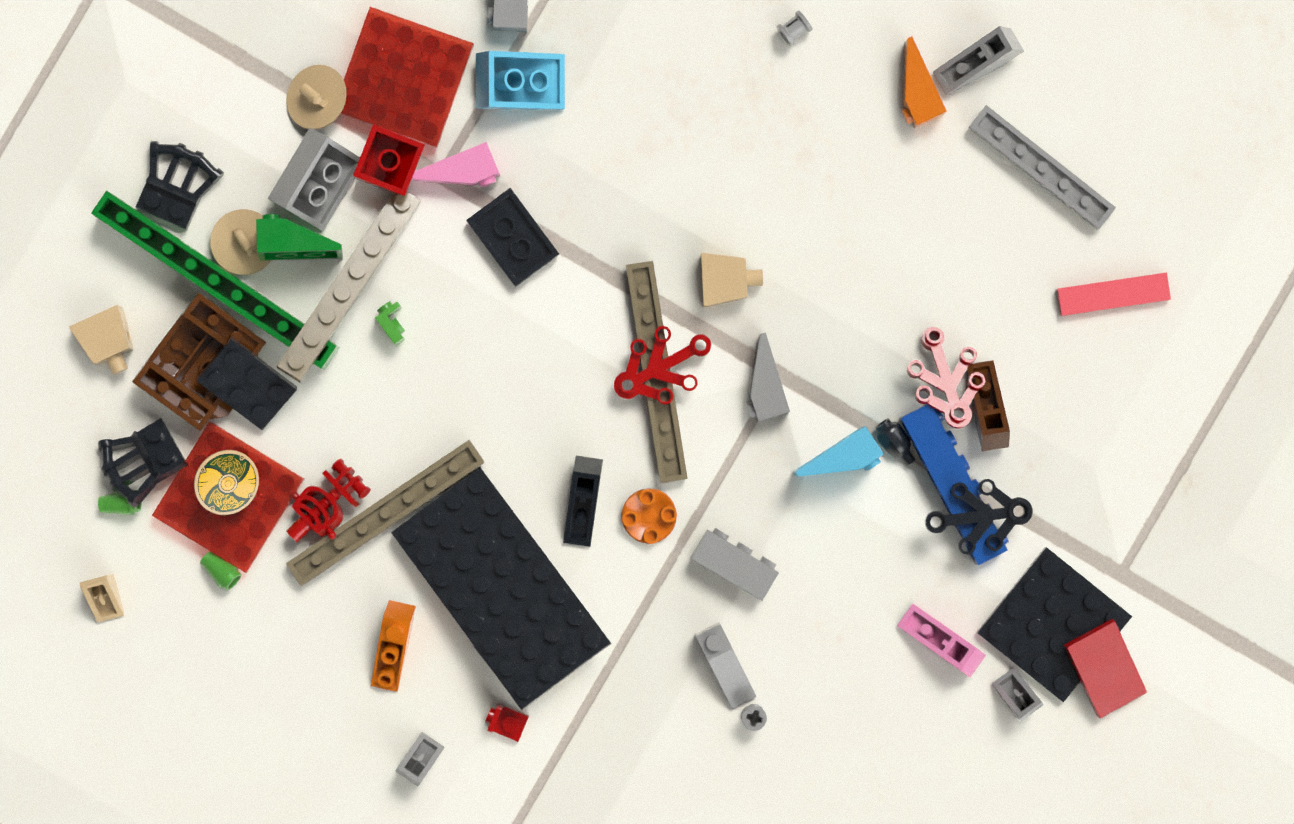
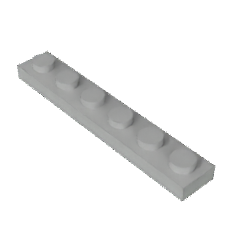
M986 105L968 127L1097 230L1101 228L1116 209L1113 204Z

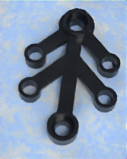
M983 479L978 484L979 492L986 496L990 495L1003 506V508L992 509L968 491V487L964 483L958 482L952 485L951 495L956 499H962L976 511L944 515L940 511H932L927 514L924 523L928 531L941 533L947 526L978 522L966 538H962L958 543L959 551L968 555L974 552L976 543L994 520L1005 519L997 532L989 535L985 541L988 549L997 551L1002 548L1003 540L1015 525H1023L1031 519L1033 509L1030 502L1021 497L1011 499L996 487L994 481ZM985 482H989L992 485V489L988 493L982 489V485ZM961 485L964 488V494L957 496L954 492L955 487ZM1016 506L1023 508V514L1019 517L1013 513ZM933 517L940 519L941 523L938 527H932L930 521ZM993 537L999 539V545L996 548L991 547L989 544L990 539ZM964 541L971 542L972 548L969 551L962 549Z

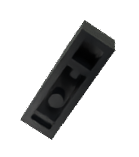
M576 455L563 543L591 547L603 459Z

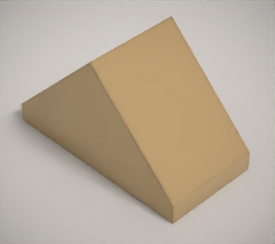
M114 574L80 582V588L97 622L124 616Z

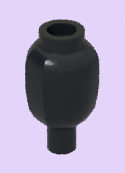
M887 418L875 427L878 431L877 439L888 454L897 458L901 457L907 466L916 460L910 452V439L898 422H891Z

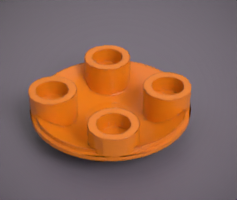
M646 488L636 491L626 500L622 509V523L626 532L633 539L642 543L654 544L665 539L673 531L676 524L677 512L673 501L667 494L657 489Z

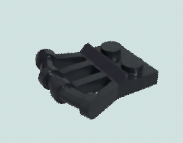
M151 141L150 174L146 179V184L135 207L188 230L201 198L222 178L224 172L220 168L216 169L204 157L203 152L198 150L193 152L182 143L178 145L159 144L158 141ZM159 155H173L164 179H159ZM184 159L191 162V165L180 188L171 183L181 160ZM200 167L209 178L194 193H191L189 189Z
M162 418L138 432L134 431L129 437L114 440L103 439L98 442V450L102 454L103 466L101 471L103 475L108 476L110 480L109 486L112 491L118 492L125 497L127 503L133 508L139 506L159 482L188 466L187 461ZM136 446L132 451L113 461L114 450ZM140 458L143 459L144 464L124 476L119 475L118 471ZM150 473L138 490L134 491L129 487L130 484Z

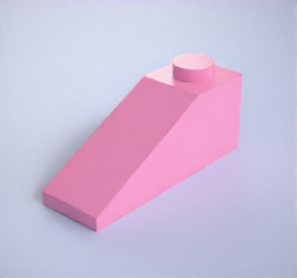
M485 142L415 171L412 180L416 182L471 186L480 184L482 188L497 182L495 177L500 176L488 144Z
M915 604L910 606L897 625L970 678L986 656L978 648Z

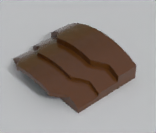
M198 292L158 344L132 382L201 431L209 419L227 417L233 408L196 381L198 375L231 337L257 356L266 344V341Z

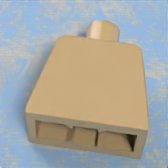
M701 253L703 307L746 299L748 297V286H763V270H746V258Z
M115 305L69 326L71 332L93 364L100 365L107 362L113 375L128 369L122 354L133 350V344L122 306Z

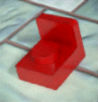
M499 703L496 709L491 707L485 720V723L489 724L487 731L495 732L519 742L529 715Z

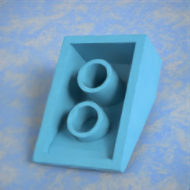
M507 51L476 53V109H565V54Z
M863 426L794 470L793 474L799 477L861 470L862 468L868 471L881 463L879 457L884 455L867 427Z

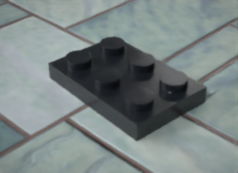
M511 188L507 189L466 220L515 287L560 255Z
M233 337L226 342L196 379L198 383L260 430L266 427L297 390L296 385Z

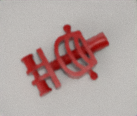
M338 459L331 467L333 471L339 474L336 479L327 470L322 473L334 486L330 493L317 486L305 488L300 496L297 492L291 493V499L296 500L292 508L300 515V518L286 532L297 543L311 529L321 537L328 534L329 539H335L336 533L333 530L343 520V512L337 500L342 495L356 508L359 503L351 496V493L356 491L360 499H363L370 493L371 489L362 483L363 478L360 475L353 477L355 470L352 467H347L343 459ZM323 495L324 499L322 498V501H317L313 496ZM308 503H311V504H314L315 506H314L312 509H310V508H309L308 506H306V505H307ZM331 506H333V516L328 511ZM324 515L325 522L322 521L320 516Z

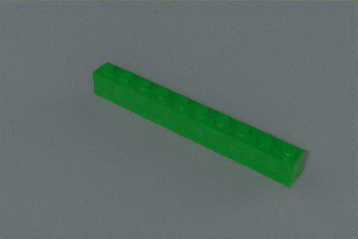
M106 190L91 212L92 215L286 346L290 347L304 326V322L111 192ZM329 340L314 362V365L325 370L340 347Z

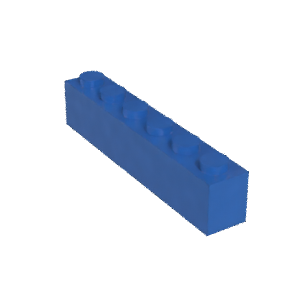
M925 404L900 417L899 420L949 515L976 511L962 499H956L951 495L952 485L960 482L968 487V491L982 500L979 496L981 493L978 490V481L976 479L971 480L967 473L970 466L963 454L958 456L954 448L957 445L951 430L945 431L941 421L945 420L942 412ZM961 485L955 487V494L962 496L964 488ZM978 522L955 525L961 538H966ZM992 522L976 543L974 552L970 554L975 565L979 566L1008 551L1005 545L1009 543L1007 536L1003 540V546L1000 550L992 551L986 546V538L991 534H995L998 530L994 522ZM997 537L991 538L990 546L996 548L999 545V539ZM964 541L969 551L972 548V544L970 541Z

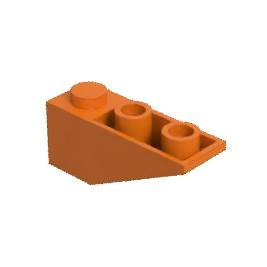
M389 600L383 615L371 686L398 692L416 606Z

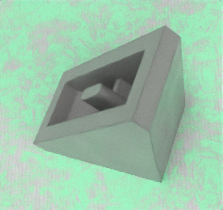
M1012 668L992 683L1012 713L1020 721H1023L1044 705L1015 668Z
M421 732L395 771L416 786H419L445 747Z

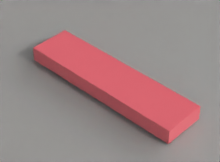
M1167 272L1057 289L1061 316L1171 300Z

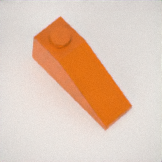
M911 36L905 41L903 105L905 108L901 109L907 124L912 123L913 127L916 128L943 116L947 110Z

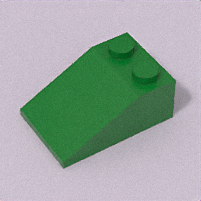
M277 214L262 215V219H256L257 253L260 261L343 258L342 244L285 218H279Z

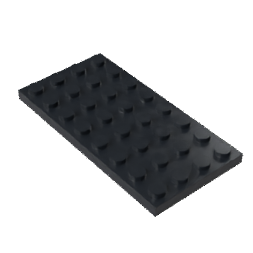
M481 467L470 473L391 532L522 711L612 644Z

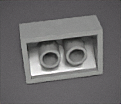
M310 127L268 199L324 231L355 179L353 174L360 157L328 136Z

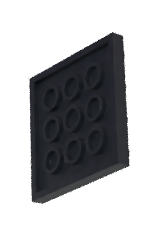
M1044 547L976 633L1059 700L1064 702L1080 683V679L1064 645L1111 619L1116 622L1121 632L1133 616L1049 548Z

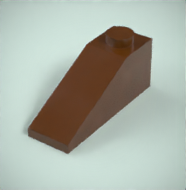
M994 360L973 363L967 368L968 378L974 372H979L985 377L984 386L977 391L972 400L981 451L1008 448L1010 429ZM972 378L974 385L981 384L978 378Z

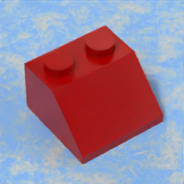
M373 124L353 176L357 180L380 189L406 196L425 144Z

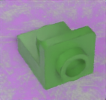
M389 301L377 310L379 315L375 319L397 346L405 340L402 336L405 329L396 318L391 321L389 317L402 307L398 302L392 304Z

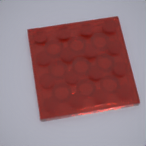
M369 7L344 77L346 102L341 114L371 125H377L438 148L474 48V43Z
M209 421L186 458L188 466L179 470L152 516L243 572L248 573L305 478L212 421ZM223 450H235L248 456L254 462L259 475V486L253 500L241 511L230 515H219L205 509L198 501L194 490L195 475L202 462L210 455Z

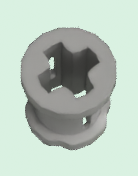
M801 11L795 12V16L784 25L779 24L776 26L778 32L789 46L794 45V40L806 31L810 32L813 30L811 24Z
M750 704L742 711L741 718L747 729L757 731L765 726L767 715L762 706ZM754 710H757L761 720H756L754 724H751L747 714H753Z

